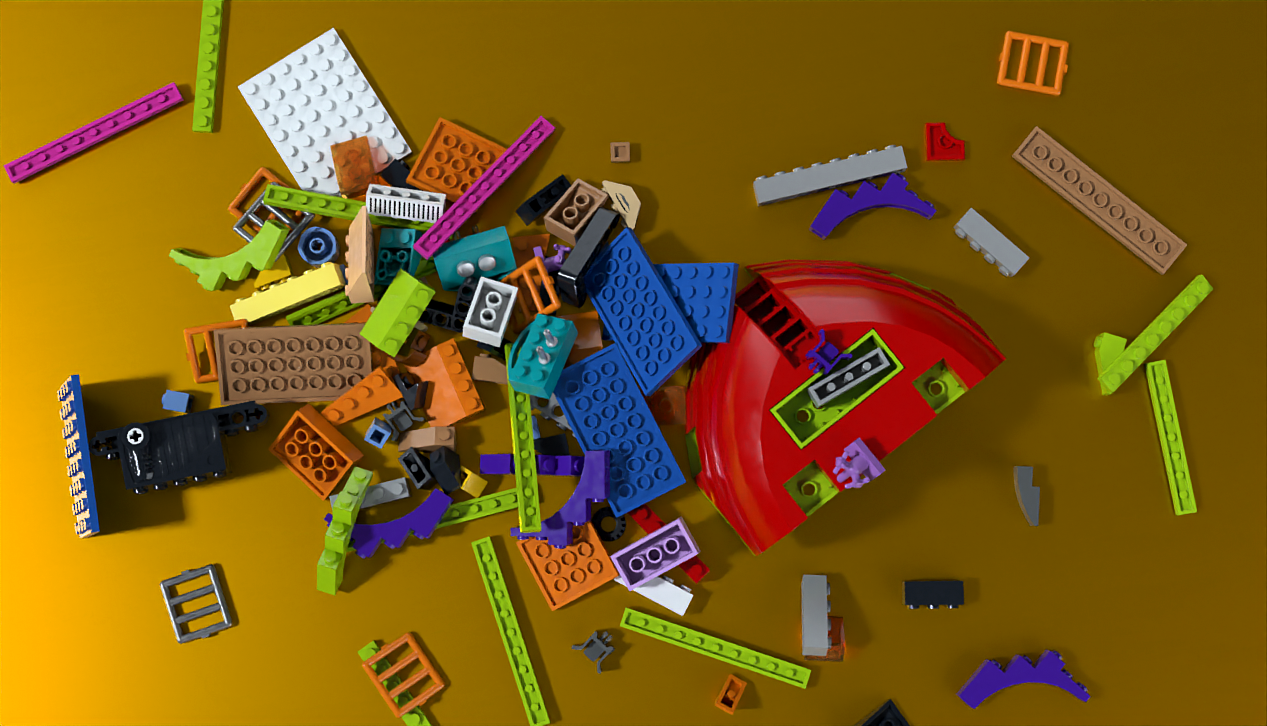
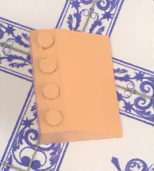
M362 206L349 227V235H346V246L349 247V251L345 253L346 263L349 264L348 268H345L346 280H348V285H345V295L349 296L351 303L374 302L375 235L367 207Z

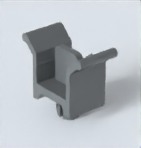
M395 401L391 402V404L388 403L387 409L391 411V414H383L394 431L391 438L394 442L398 441L400 433L397 427L400 431H405L413 425L405 411L409 413L414 421L426 422V419L423 417H415L406 401H401L400 408Z
M595 631L583 645H572V649L582 650L593 639V642L584 650V654L593 662L606 651L597 662V672L599 674L602 672L601 661L615 650L612 645H606L612 640L613 637L611 635L603 641L609 634L607 631L603 632L600 638H598V632Z

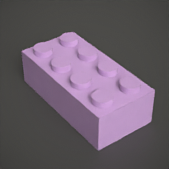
M681 516L617 551L610 557L628 590L631 591L694 557L701 550Z

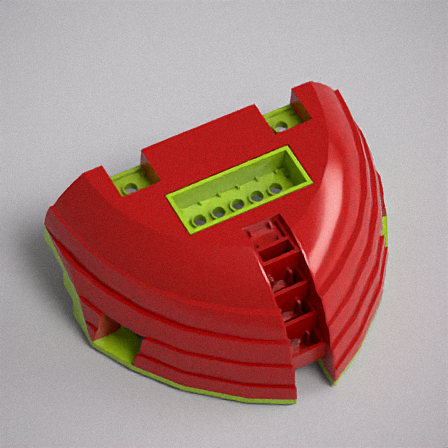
M787 259L744 267V270L753 281L735 295L729 343H701L702 347L690 359L684 387L685 440L692 480L713 507L731 525L754 556H758L794 530L837 493L842 492L845 489V484L852 482L851 477L843 482L837 481V476L845 470L843 468L837 474L833 473L836 467V458L843 455L845 452L843 449L860 437L877 460L881 461L934 419L939 412L963 393L973 388L1007 359L981 326L959 308L952 299L934 289L920 285L890 271L849 261ZM821 329L824 330L825 341L815 352L818 353L827 342H830L839 350V353L829 363L830 365L840 354H852L850 360L840 359L826 375L824 374L823 367L820 368L817 374L813 373L819 365L818 363L810 371L808 367L815 360H808L805 356L819 344L818 332ZM880 347L890 363L888 368L824 404L822 409L814 408L813 401L807 393L808 388ZM933 383L941 386L940 394L935 395L931 392L930 388ZM799 411L807 412L808 420L806 422H800L797 419ZM847 456L846 461L850 462L852 459ZM806 484H812L815 488L814 493L810 496L806 495L803 491V487Z

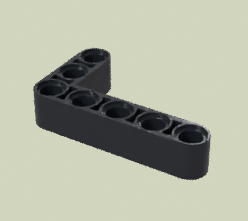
M600 207L562 265L557 280L563 302L577 308H581L584 305L587 297L584 277L616 228L620 218L619 213Z
M473 276L466 277L458 290L455 306L431 299L425 308L427 311L424 310L418 320L451 331L463 332V326L479 281ZM385 287L381 292L380 296L377 299V304L385 294L388 287Z

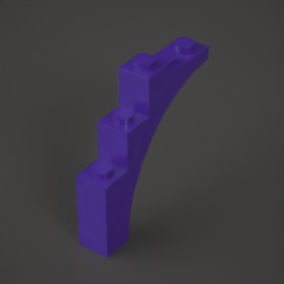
M892 173L881 191L870 181L868 183L864 181L852 199L849 198V194L845 191L835 189L811 224L809 230L825 240L831 231L845 219L869 209L884 207L900 208L917 213L928 220L932 218L936 209H934V205L926 200L923 202L917 198L918 195L915 192L905 190L908 182L903 175Z
M610 450L585 451L584 468L573 495L559 511L541 522L540 532L520 533V526L511 528V536H517L518 540H527L529 537H536V540H548V545H555L557 549L566 548V545L572 544L573 525H585V522L591 520V498L592 502H604L605 498L610 497Z
M514 454L480 455V474L515 475ZM535 455L536 473L542 476L581 477L585 457Z
M435 488L425 502L402 518L374 525L355 523L350 537V541L356 540L352 546L356 549L355 554L364 559L366 556L372 558L383 539L385 540L384 544L392 549L395 547L401 548L412 529L414 530L413 534L422 540L424 537L429 539L454 499ZM327 513L324 518L328 522V527L332 522L333 514Z
M1045 650L1033 665H1031L1033 662L1024 654L1022 657L1016 654L1003 670H1000L1002 666L994 659L992 661L985 659L956 693L960 699L973 709L998 690L1027 682L1046 683L1060 687L1083 702H1087L1091 697L1086 693L1088 689L1080 682L1076 684L1071 679L1073 676L1065 669L1061 671L1065 663L1061 660L1063 657L1055 650L1052 652Z

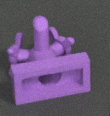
M554 244V250L558 251V254L548 258L543 257L541 246L535 247L533 250L535 257L540 256L549 275L550 272L561 269L566 261L565 253H571L570 247Z
M859 437L843 449L845 452L841 457L836 458V467L833 473L837 474L841 468L845 469L837 476V481L843 482L851 477L852 482L845 484V488H861L864 483L871 482L881 475L885 468ZM847 456L852 459L850 462L846 461ZM863 473L866 478L860 479V474Z

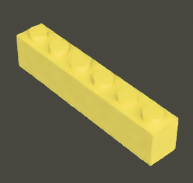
M326 262L320 265L321 268L317 270L310 269L303 272L304 275L300 277L293 276L286 279V283L273 284L269 286V290L264 292L263 290L256 291L250 298L246 299V297L237 299L235 304L230 305L235 320L247 319L249 326H252L345 287L346 282L340 266L332 262Z

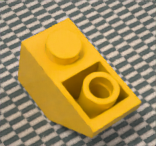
M282 254L274 262L271 269L260 271L254 283L255 288L264 292L270 289L269 286L276 283H286V279L293 277L294 273L288 257Z

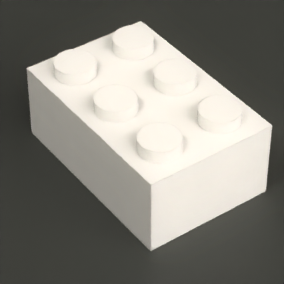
M481 276L463 326V337L500 348L517 299L518 287Z

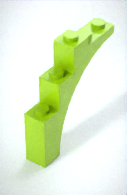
M275 219L266 220L259 233L249 244L225 257H205L193 254L183 248L171 249L169 256L175 259V263L188 267L190 272L195 275H200L197 282L202 284L204 289L215 291L222 289L227 277L233 281L246 279L252 267L259 271L271 269L290 228Z
M355 466L343 491L339 492L333 504L332 522L325 534V549L317 563V590L336 595L340 587L352 530L361 503L373 477V472Z

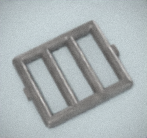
M272 182V183L270 184V185L280 186V185H279L278 183H276V182ZM265 189L233 226V231L250 243L254 237L245 231L243 226L250 219L262 228L265 221L255 213L263 205L293 229L285 239L275 260L276 262L314 219L315 214L301 211L306 216L297 224L276 206L263 203Z
M213 564L192 571L190 569L183 571L181 575L160 582V589L176 640L179 644L200 637H209L211 633L232 626L233 622ZM209 573L211 585L173 598L171 597L170 586ZM215 592L218 603L177 616L174 605ZM218 610L221 611L224 621L183 635L181 623Z

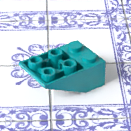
M381 228L374 279L375 285H390L400 268L414 276L422 255L413 248V245L424 235L416 229Z

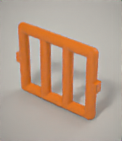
M1007 31L1003 52L999 56V62L1001 63L997 83L1001 86L1055 96L1060 95L1063 77L1067 73L1068 68L1066 60L1069 43L1052 38ZM1012 39L1023 41L1017 80L1006 79ZM1031 43L1042 44L1035 84L1024 82ZM1050 46L1061 48L1054 87L1043 85Z
M261 167L247 184L244 183L240 188L242 191L229 205L228 211L240 219L244 213L238 209L239 205L263 176L270 182L278 183L281 187H290L265 167ZM297 210L291 219L297 223L304 214ZM271 212L266 220H276L277 216ZM250 219L246 223V225L257 234L261 230V228L257 226L254 222H252Z
M540 256L531 259L499 281L518 287L516 300L525 321L518 325L512 311L509 323L515 334L521 333L530 323L535 321L538 314L536 313L531 316L516 280L521 275L524 276L539 314L549 315L561 307L553 287L555 282L552 276L548 275ZM537 266L552 302L546 308L529 271Z
M247 319L184 329L188 350L186 357L187 361L191 363L194 381L197 384L218 381L216 351L211 332L221 328L249 327ZM204 334L212 374L201 375L192 335Z
M410 632L405 633L390 644H385L379 652L362 663L363 669L397 718H401L418 705L420 707L427 702L426 699L445 686L444 681ZM408 642L413 652L380 675H377L372 665ZM419 658L424 668L389 692L382 682ZM429 674L435 684L399 708L393 698Z

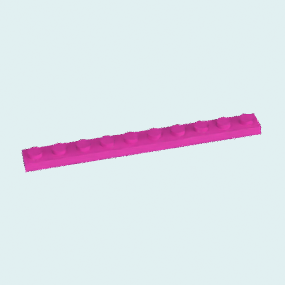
M173 82L4 165V168L11 182L15 184L184 99L177 85Z
M540 116L413 245V248L428 260L554 132L555 127Z

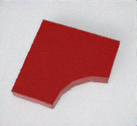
M945 122L925 123L926 161L965 160V141L951 136L946 129Z

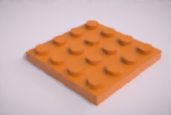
M439 117L408 175L406 183L423 191L446 194V202L454 204L507 149Z
M591 520L585 522V525H573V543L566 545V548L557 549L555 545H548V540H536V537H529L527 540L516 542L552 611L620 575Z

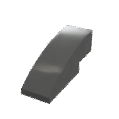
M1015 466L1013 467L1014 485L1019 505L1029 525L1038 526L1040 487L1032 486L1033 467Z

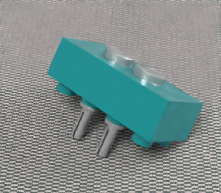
M473 225V235L461 238L460 232L457 230L453 234L455 240L444 243L433 254L443 290L458 292L463 280L469 276L475 277L478 281H480L482 276L499 282L517 269L505 226L480 233L478 226L475 225L474 228Z
M538 313L535 321L530 323L521 332L511 349L508 359L509 382L515 391L546 399L551 398L578 335L573 321ZM519 350H520L518 359H517L516 364H515V360H516L517 354H518V352H519Z

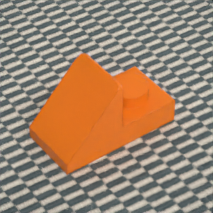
M729 674L720 694L715 700V706L733 715L747 683Z

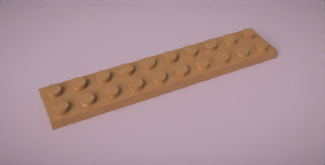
M1036 126L1012 155L1015 160L1161 275L1168 270L1187 246L1185 242Z

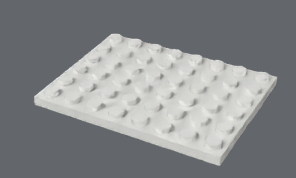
M334 28L238 86L303 191L342 198L382 173L395 158L400 162L413 154Z

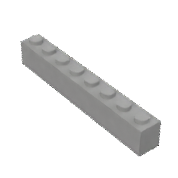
M890 145L885 147V150L878 151V149H873L861 156L857 153L848 156V159L844 160L835 158L830 160L828 164L819 162L812 164L811 168L807 169L798 167L793 169V172L786 173L781 171L769 178L767 176H760L753 182L758 207L889 176L892 173L905 172L908 167L902 146Z

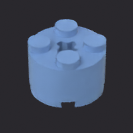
M311 227L302 233L298 243V251L307 263L313 267L321 268L320 265L326 262L335 263L339 258L340 244L338 239L329 230L321 227ZM320 244V245H322V246H321V250L318 251V250H317V249H318V246H317V245Z

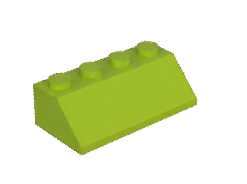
M400 268L359 334L377 348L395 357L436 291L433 287Z

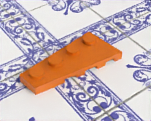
M550 234L512 237L513 254L517 269L535 258L533 250L535 247L541 246L543 257L547 256ZM537 266L529 271L540 294L542 278ZM521 275L516 280L529 311L537 312V307L524 276ZM518 305V312H519V313H522V312H521V309H520V307H519V305Z
M368 303L344 323L367 322L372 314L371 305ZM371 343L373 371L381 365L392 379L397 374H400L401 372L396 361L388 357V353Z
M380 365L324 408L321 414L335 427L403 396L396 383Z

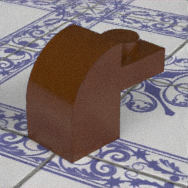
M414 327L407 342L403 343L396 356L393 357L389 354L387 356L406 366L415 367L421 364L427 357L423 351L431 335Z

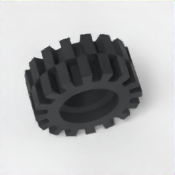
M611 507L599 509L591 520L602 541L606 542L619 539L626 528L624 515L616 518ZM608 516L616 521V527L611 532H606L601 527V521Z

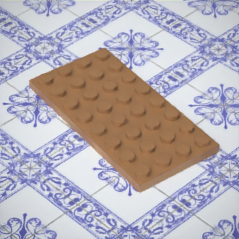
M366 322L215 329L214 339L221 405H234L254 400L257 404L335 401L373 371L371 342L359 334Z

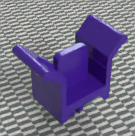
M823 329L818 332L819 344L805 355L806 359L815 360L813 363H810L809 370L811 371L818 363L819 365L813 373L817 374L820 368L823 367L825 375L840 359L850 360L852 358V354H840L830 365L829 363L839 353V350L830 342H827L818 353L815 352L825 341Z

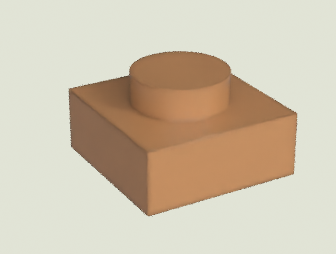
M612 142L611 163L630 162V143Z

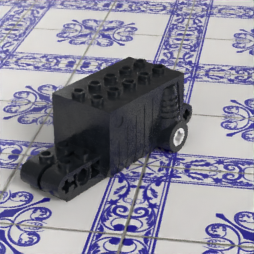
M254 400L145 423L133 422L125 427L96 432V437L89 441L88 446L89 451L93 455L110 459V461L120 459L126 490L140 495L149 493L151 489L157 491L165 490L170 485L178 487L188 485L190 481H196V483L207 481L209 477H226L228 473H232L225 435L227 437L239 435V431L243 430L247 431V433L258 431V427H263L269 423L270 414L263 405L257 404ZM258 412H261L263 414L260 415V419H257L255 417L258 416ZM240 415H243V421L239 424H236V418Z

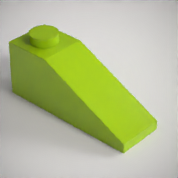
M1106 332L1096 337L1094 353L1099 376L1124 351L1127 339ZM1100 383L1102 395H1110L1111 393Z

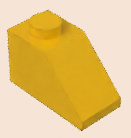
M460 465L461 489L478 498L488 482Z

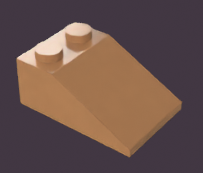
M577 179L545 215L546 230L575 246L598 209L606 203L609 197L608 194Z

